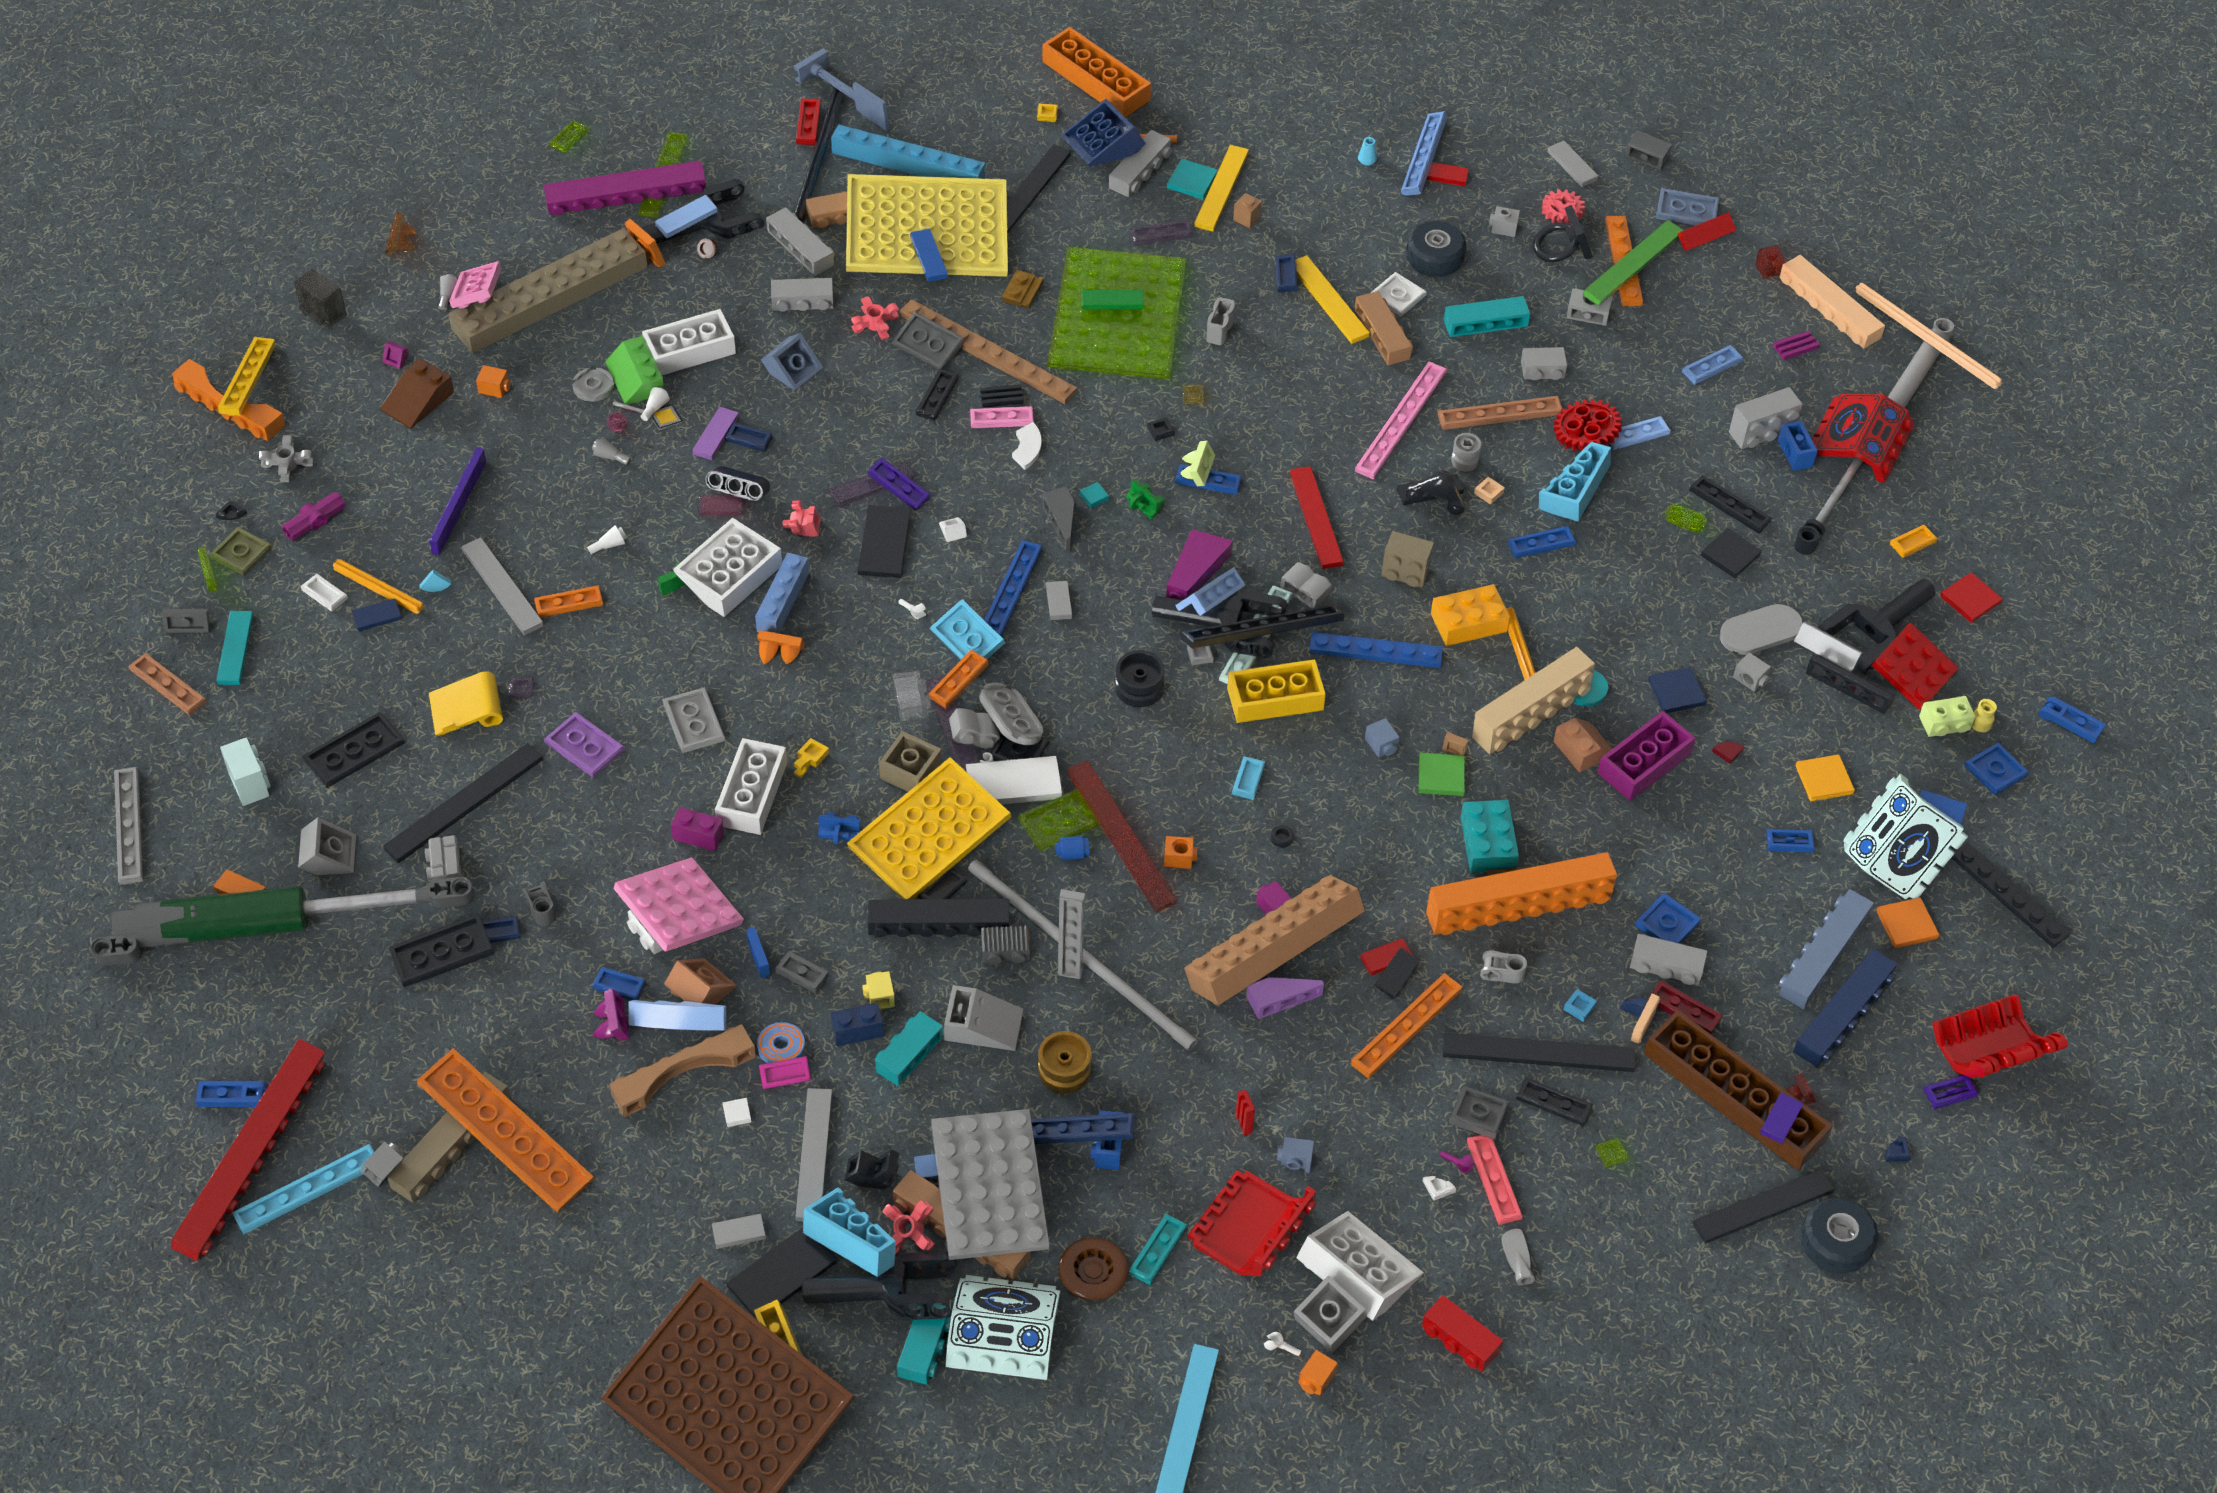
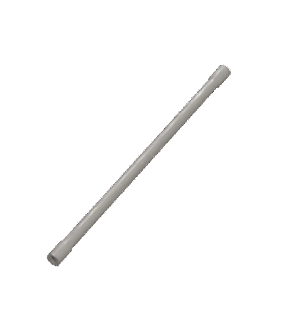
M974 860L969 865L968 870L973 875L989 885L1003 898L1009 899V903L1059 943V928L998 879L980 861ZM1083 948V963L1168 1032L1186 1050L1190 1051L1196 1046L1198 1042L1196 1038L1175 1024Z

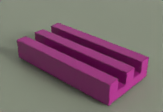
M1806 331L1776 341L1773 347L1782 359L1786 360L1819 349L1820 344L1815 342L1814 336L1811 337L1810 331Z

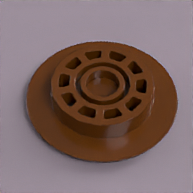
M1087 1237L1075 1241L1064 1251L1059 1261L1058 1270L1063 1285L1073 1295L1086 1300H1102L1113 1296L1124 1286L1128 1277L1129 1266L1125 1254L1116 1244L1104 1238Z

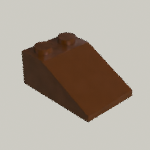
M419 358L405 370L380 407V410L412 429L454 393L451 376Z

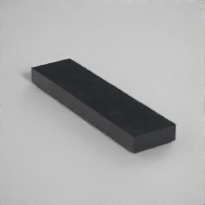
M1703 475L1690 486L1689 491L1757 533H1760L1771 522L1772 518Z

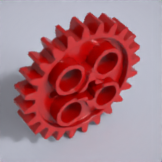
M1583 399L1581 404L1575 401V406L1568 404V410L1562 408L1561 414H1557V419L1554 420L1556 440L1560 441V445L1565 444L1566 449L1573 447V452L1577 451L1578 448L1582 451L1591 442L1608 446V442L1615 443V438H1619V432H1622L1620 412H1616L1615 406L1610 408L1609 402L1603 405L1602 400L1595 403V400L1592 399L1590 403H1587L1586 399Z

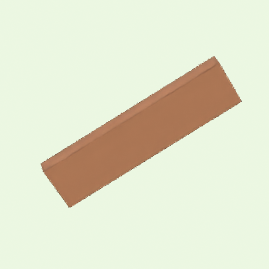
M147 653L129 665V669L189 716L207 702L206 698Z

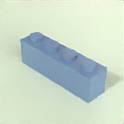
M787 552L755 616L757 632L762 630L780 633L809 574L807 557Z

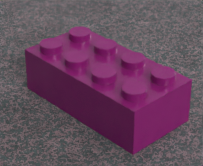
M1662 711L1602 756L1597 774L1631 801L1691 755L1696 738Z

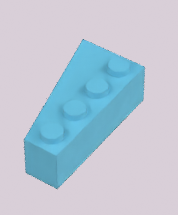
M1594 442L1588 444L1575 457V461L1563 469V473L1560 476L1554 477L1550 481V485L1539 492V509L1579 522L1611 465V447Z
M839 1187L804 1209L803 1233L877 1277L894 1266L896 1241L878 1224H872L869 1221L870 1217L865 1212L861 1213L855 1208L856 1203L850 1198L846 1199Z

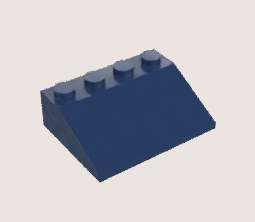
M1107 99L1061 134V137L1090 167L1132 156L1134 153L1139 152L1146 144L1135 127Z

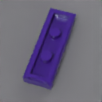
M883 457L868 470L869 476L916 511L930 499V493Z

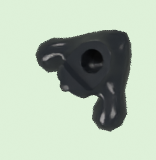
M1439 470L1426 479L1411 483L1406 488V496L1411 500H1419L1424 493H1428L1435 498L1448 500L1447 510L1451 514L1459 515L1465 510L1464 501L1456 488L1452 474L1448 471Z

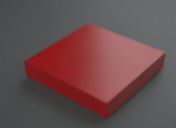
M1972 572L1942 591L1940 595L1942 599L1970 623H1973L2001 604L2003 600Z

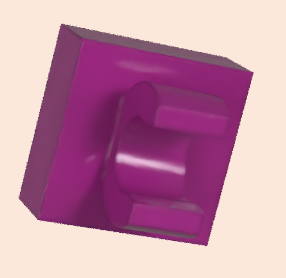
M386 342L382 362L401 369L408 358L409 350L394 342Z

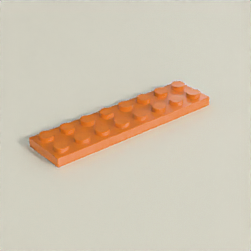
M454 1048L417 1079V1084L557 1213L593 1181V1175Z

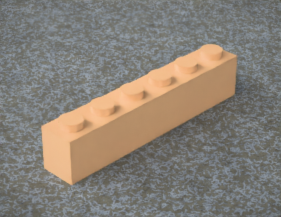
M1799 255L1783 264L1780 274L1782 282L1794 289L1798 296H1802L1807 300L1811 307L1820 311L1827 320L1832 321L1841 332H1845L1852 338L1855 344L1866 348L1882 338L1885 325L1803 256Z

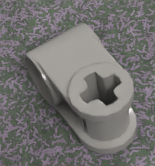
M1494 950L1483 953L1484 967L1480 971L1482 979L1508 983H1520L1524 980L1527 961L1522 955L1502 953Z

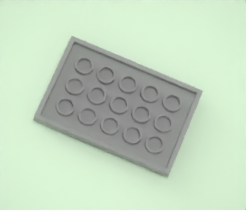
M1029 1109L931 1119L949 1260L1048 1250L1049 1239Z

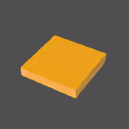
M1840 755L1797 761L1796 768L1810 801L1846 796L1854 793V787Z

